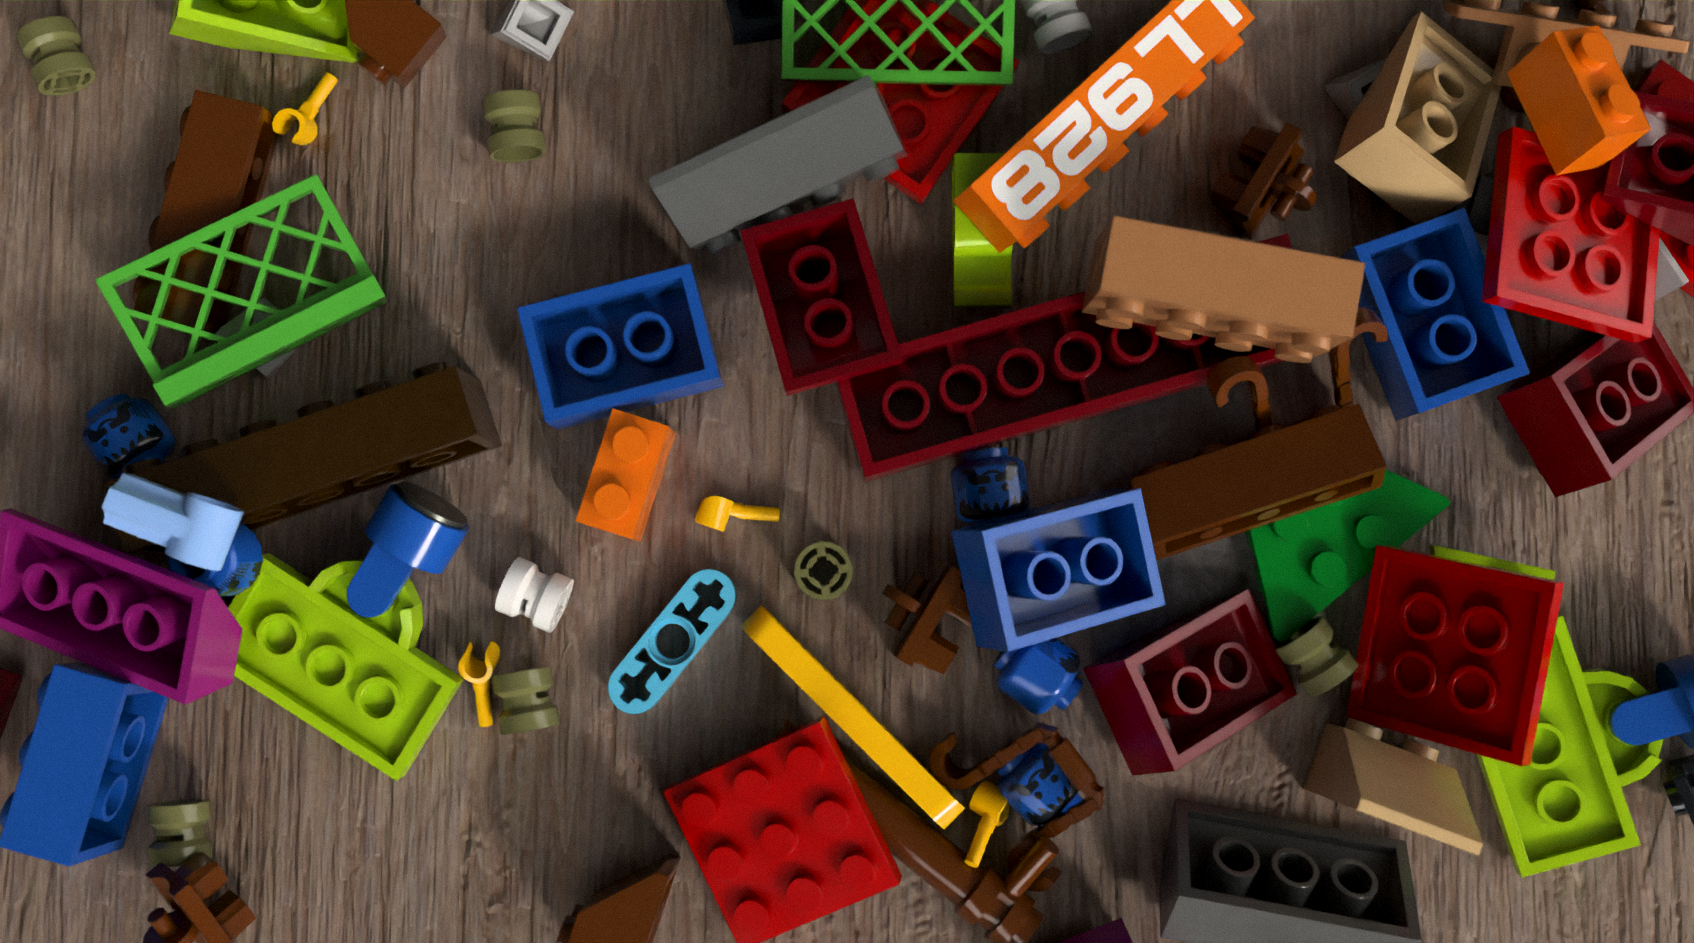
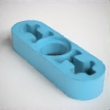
M705 569L696 572L686 581L611 674L608 682V693L611 701L618 709L629 714H639L651 709L660 701L735 607L737 591L730 577L717 570ZM717 580L724 586L719 595L725 603L720 609L709 606L699 616L698 619L700 621L708 623V627L701 634L690 619L676 614L675 611L681 603L684 604L688 612L692 611L701 598L695 590L697 585L701 582L706 585H712ZM668 624H678L689 634V648L679 658L666 657L657 646L658 633ZM646 649L654 662L671 669V672L664 679L659 670L655 671L645 684L646 689L651 693L649 698L645 700L643 697L638 696L629 701L624 697L628 687L622 679L626 673L635 677L645 669L649 662L639 659V655Z

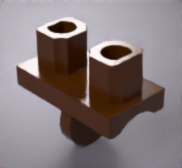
M1286 123L1280 133L1252 126L1248 131L1238 152L1239 159L1258 168L1251 181L1226 171L1221 175L1211 193L1213 205L1234 218L1237 233L1252 239L1269 210L1274 218L1285 221L1292 208L1309 211L1313 207L1318 197L1307 183L1312 177L1314 170L1303 163L1298 165L1304 155L1303 149L1297 143L1302 135V129Z
M946 566L924 604L918 602V599L929 581L916 573H913L903 592L887 584L882 592L884 596L896 603L884 623L900 631L909 614L912 612L916 615L893 654L897 659L911 667L916 662L925 668L942 674L947 671L959 647L933 632L944 612L972 627L961 574L953 566Z
M200 852L184 863L175 872L160 862L146 874L172 909V912L167 913L161 907L149 914L147 920L151 927L147 930L143 943H192L194 940L196 943H233L232 941L256 919L247 904L231 890H228L209 908L206 907L203 902L228 882V877L220 866L203 852Z

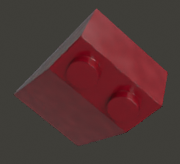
M1634 91L1651 130L1608 162L1600 200L1694 246V103Z
M854 198L740 231L787 396L903 363Z
M1654 320L1652 338L1633 343L1597 333L1532 371L1496 397L1554 497L1613 480L1694 414V388Z
M1249 588L1238 591L1137 638L1083 668L1132 775L1174 772L1297 695L1282 659L1274 650L1275 644Z

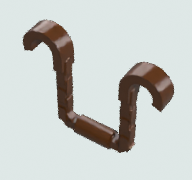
M1358 307L1353 338L1330 349L1328 353L1332 365L1331 373L1335 404L1341 406V409L1354 405L1350 386L1351 376L1348 367L1350 364L1349 344L1352 339L1360 333L1367 331L1376 342H1385L1388 338L1386 326L1375 312L1369 308ZM1236 356L1219 363L1211 371L1207 379V389L1218 407L1221 408L1229 402L1227 396L1233 385L1247 380L1250 396L1252 397L1251 404L1256 420V431L1273 425L1270 403L1268 401L1267 381L1254 360L1245 356ZM1307 418L1285 426V428L1307 421Z
M1038 722L1033 729H1028L1011 743L1008 742L996 750L990 757L987 756L968 769L957 767L950 759L949 752L958 743L955 732L947 734L932 749L929 758L930 769L942 785L951 789L963 790L993 773L996 768H1001L1009 763L1018 754L1021 755L1038 742L1045 743L1049 748L1047 752L1076 790L1083 792L1085 799L1072 805L1064 813H1059L1044 825L1031 830L1015 844L1009 852L1007 859L1009 872L1041 836L1054 838L1067 830L1072 824L1075 825L1090 816L1092 812L1099 811L1104 802V787L1097 783L1095 780L1097 776L1067 737L1063 738L1060 735L1058 727L1047 725L1043 722ZM1052 865L1049 869L1043 870L1027 890L1035 892L1048 890L1057 881L1062 871Z

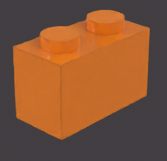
M1599 25L1553 31L1507 72L1556 175L1600 168L1651 130L1640 107L1639 99L1630 88L1613 54V48L1603 35Z
M612 408L575 521L641 542L676 435L673 429L668 425Z

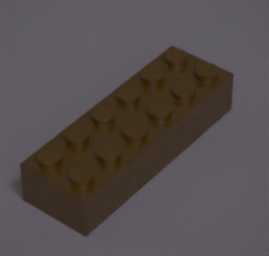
M436 362L415 369L412 372L413 380L392 387L389 381L368 384L354 391L356 399L335 406L331 400L315 402L297 410V419L279 425L276 424L275 420L255 422L239 429L240 438L219 444L217 439L195 442L181 449L183 457L161 463V460L157 458L143 460L124 467L123 472L139 476L186 495L189 492L233 505L244 511L240 524H244L252 531L501 447L502 444L481 381L457 366L448 367L447 362ZM120 478L103 483L106 495L109 488ZM117 529L124 553L168 556L165 553L166 547Z

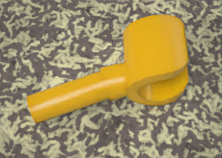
M326 72L298 110L284 108L277 112L272 121L273 131L284 135L290 130L292 123L298 119L300 127L294 135L292 143L297 145L312 143L318 133L314 118L319 112L320 106L337 84L338 79L329 72Z
M709 496L701 501L695 521L701 525L724 532L730 515L740 519L779 522L780 508L743 505V503L733 502L720 496Z
M490 641L485 651V661H481L473 655L472 642H469L458 663V670L465 680L472 683L473 690L475 691L478 726L488 727L493 725L489 690L491 688L490 677L500 659L501 651L494 641Z
M987 780L977 787L969 804L970 810L982 817L977 825L978 828L964 861L967 865L978 868L995 826L1002 825L1009 815L1007 798L1000 793L998 786Z

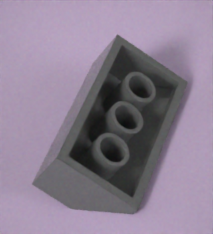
M867 75L648 178V181L689 248L697 250L707 248L710 255H714L741 243L742 240L739 235L741 230L751 228L757 224L762 225L793 216L792 208L812 200L815 207L830 203L847 193L843 186L844 184L864 175L867 182L871 183L898 171L900 167L897 160L908 154L880 90L871 77Z
M1175 800L1172 808L1159 887L1161 938L1188 943H1421L1422 936L1406 841L1186 800Z

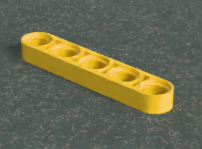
M760 605L740 625L748 636L939 826L946 829L965 809L961 802L767 609Z

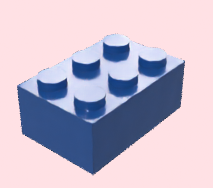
M1465 208L1358 245L1339 257L1365 263L1358 307L1369 308L1375 312L1386 326L1388 338L1385 342H1376L1368 331L1361 334L1395 421L1530 374L1505 308L1482 302L1486 260Z
M690 263L517 307L545 423L557 430L609 417L612 408L629 412L725 387L699 285Z
M1141 488L1104 489L951 530L977 647L1010 652L1166 605Z
M83 662L54 664L52 672L45 677L38 691L37 703L41 708L34 730L27 736L20 749L19 765L22 769L15 792L7 798L0 814V824L3 827L0 847L69 867L123 849L169 698Z

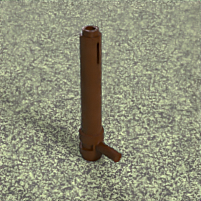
M787 719L773 738L804 724L800 722L797 726ZM845 757L891 854L955 905L954 912L967 923L973 925L977 922L986 929L985 937L992 943H1027L1038 928L1043 914L1034 908L1035 900L1026 894L1025 891L1059 853L1056 844L1049 838L1041 836L1006 877L990 864L985 867L980 864L978 868L971 867L964 862L967 853Z

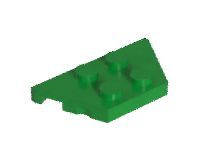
M1386 470L1382 487L1245 531L1248 548L1254 554L1255 567L1253 570L1258 591L1263 592L1270 626H1267L1273 642L1275 644H1282L1367 574L1373 566L1376 545L1401 546L1451 504L1448 498Z

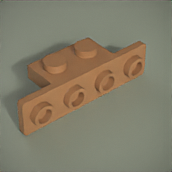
M1446 0L1443 10L1457 18L1507 25L1491 79L1493 83L1507 87H1513L1507 72L1553 31L1599 25L1603 35L1613 48V54L1621 70L1623 69L1630 45L1687 53L1690 41L1672 35L1674 25L1670 23L1638 18L1635 28L1614 25L1617 18L1616 15L1585 9L1580 10L1578 19L1557 16L1559 6L1524 0L1521 10L1500 7L1501 0H1464V2Z

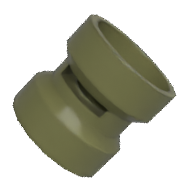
M64 16L43 17L27 23L17 32V41L23 55L33 60L32 77L38 91L42 94L62 96L75 93L88 87L96 79V71L90 57L82 53L78 48L81 44V36L72 19Z
M514 89L491 93L483 98L484 118L491 124V129L493 130V133L487 139L488 153L491 160L503 163H519L545 156L547 153L545 135L536 128L538 125L537 119L542 114L538 93L530 90Z
M819 541L808 545L800 552L795 561L794 576L797 585L804 594L816 600H830L839 597L847 590L852 580L853 566L850 556L842 547L832 542Z
M1321 615L1312 618L1282 644H1276L1274 650L1284 663L1291 665L1299 664L1296 668L1300 674L1298 683L1311 698L1337 686L1358 667L1357 661L1348 649L1339 648L1336 643L1329 644L1332 641L1334 630L1324 616Z
M551 666L492 676L494 694L503 698V711L498 716L501 735L531 731L560 724L558 708L550 702V696L547 693V690L553 684Z
M210 799L173 800L148 805V824L154 829L155 841L148 847L149 867H155L160 862L167 867L182 866L200 852H203L212 859L211 841L205 836V824L211 818Z

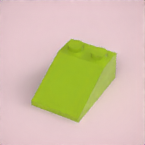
M173 0L169 34L231 49L355 63L357 60L358 51L350 41L345 0Z

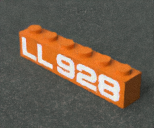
M1241 0L1169 1L953 200L954 203L999 253L1015 242H1018L1023 249L1026 248L1050 226L1044 216L1058 204L1065 211L1090 189V186L1084 180L1085 177L1096 167L1104 174L1130 151L1123 142L1134 131H1137L1143 137L1169 114L1162 106L1173 95L1179 101H1182L1206 80L1207 77L1201 69L1211 59L1219 66L1245 43L1239 36V33L1255 19V16Z

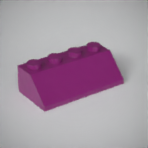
M14 509L1 510L0 629L184 705L233 683L243 629L213 587Z

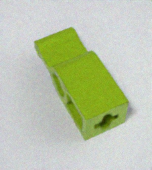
M954 153L951 165L953 308H1011L1012 306L1011 256L1013 244L999 253L953 201L1004 153Z

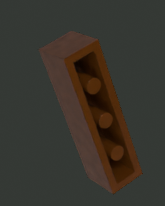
M195 90L191 106L185 108L180 119L179 130L182 139L176 160L169 164L165 173L164 189L166 196L160 216H157L150 226L148 242L151 248L150 253L261 200L279 136L272 128L274 115L264 106ZM249 223L236 229L230 252L246 256L254 224ZM224 235L207 244L220 248ZM196 249L182 255L174 278L207 288L217 256ZM229 259L226 260L217 291L235 296L243 267L242 263ZM168 262L150 271L164 275ZM142 276L136 278L133 287L135 311L152 315L162 282ZM171 286L161 318L195 328L205 295ZM214 298L204 331L215 334L228 321L232 303Z
M1358 403L1343 409L1339 405H1331L1313 412L1308 416L1307 421L1286 428L1282 424L1266 426L1256 431L1250 440L1231 446H1228L1226 443L1212 444L1199 450L1194 458L1174 465L1171 462L1152 464L1141 470L1138 477L1130 479L1131 489L1141 488L1157 561L1382 487L1387 465L1360 404Z

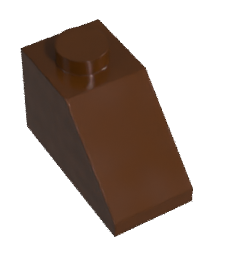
M345 0L350 41L358 53L362 55L356 63L383 85L391 78L405 89L446 38L442 24L412 0Z

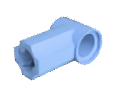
M123 473L120 479L109 488L102 505L104 524L166 547L165 553L177 560L215 571L222 570L244 514L243 510L223 501L191 492L186 495L139 476Z

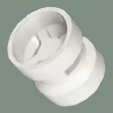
M517 557L501 584L496 598L495 610L510 617H515L519 614L525 615L531 619L534 627L551 633L567 606L573 589L574 579L559 573L551 575L541 573L537 564Z

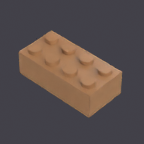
M1113 215L1094 242L1082 313L1096 315L1095 322L1106 327L1130 329L1132 328V323L1135 322L1156 326L1155 334L1164 338L1191 340L1193 333L1216 338L1215 346L1219 348L1246 352L1252 350V345L1275 349L1274 356L1278 359L1309 363L1312 361V356L1317 357L1321 354L1329 353L1330 349L1353 338L1365 263Z

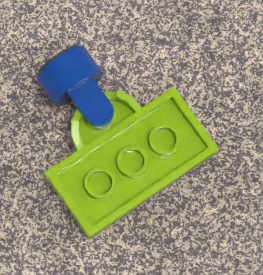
M400 482L399 484L390 485L364 529L366 535L374 542L365 558L339 562L322 570L312 581L271 553L262 554L263 562L260 575L251 587L235 595L228 607L243 629L234 676L395 781L403 778L464 680L463 677L416 648L423 628L422 601L410 576L414 568L433 574H441L445 571L470 529L466 516L458 508L437 494L412 483Z
M1558 615L1531 763L1520 767L1476 754L1515 872L1519 876H1530L1641 845L1621 787L1645 778L1662 761L1658 757L1664 738L1679 735L1687 746L1694 748V653L1659 662L1656 666L1658 690L1649 692L1633 680L1634 678L1600 668L1581 670L1563 615Z

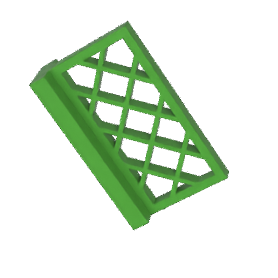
M783 0L782 81L852 83L869 75L874 83L983 86H1011L1013 84L1015 0H1002V4L986 20L968 0H946L928 18L911 0H899L921 24L899 47L875 24L898 0H886L870 17L854 0H842L863 24L840 46L818 24V21L839 0H827L812 16L797 0ZM955 2L978 25L957 48L933 25ZM795 11L806 21L796 32H794ZM1002 14L1000 36L991 24ZM811 28L834 51L818 68L794 67V45ZM868 30L891 52L876 69H861L846 53ZM926 30L949 54L934 70H918L903 54ZM983 32L1001 49L1000 72L976 71L961 55ZM840 58L850 69L830 67ZM898 59L907 70L887 68ZM955 60L964 71L944 70Z
M317 174L95 279L153 380V387L164 406L171 409H176L387 303L385 294L370 271ZM311 193L315 195L324 212L317 235L284 225L290 203ZM278 210L275 222L261 218ZM251 223L272 230L263 261L229 251L236 229ZM329 223L340 242L325 238ZM281 233L314 243L304 274L271 264ZM224 235L220 248L207 244ZM322 246L347 253L358 272L336 284L313 277ZM196 249L217 256L207 288L174 278L182 255ZM227 259L260 269L250 301L217 291ZM168 262L164 275L150 271ZM268 272L302 282L294 305L278 310L259 304ZM138 276L162 282L152 315L128 309L116 287ZM310 285L324 289L306 298ZM171 286L205 295L195 328L161 318ZM214 298L247 308L239 332L226 338L204 331ZM256 311L271 315L252 325ZM134 318L149 322L145 336H143ZM159 325L192 335L185 358L162 369L151 350ZM201 338L217 342L198 351Z

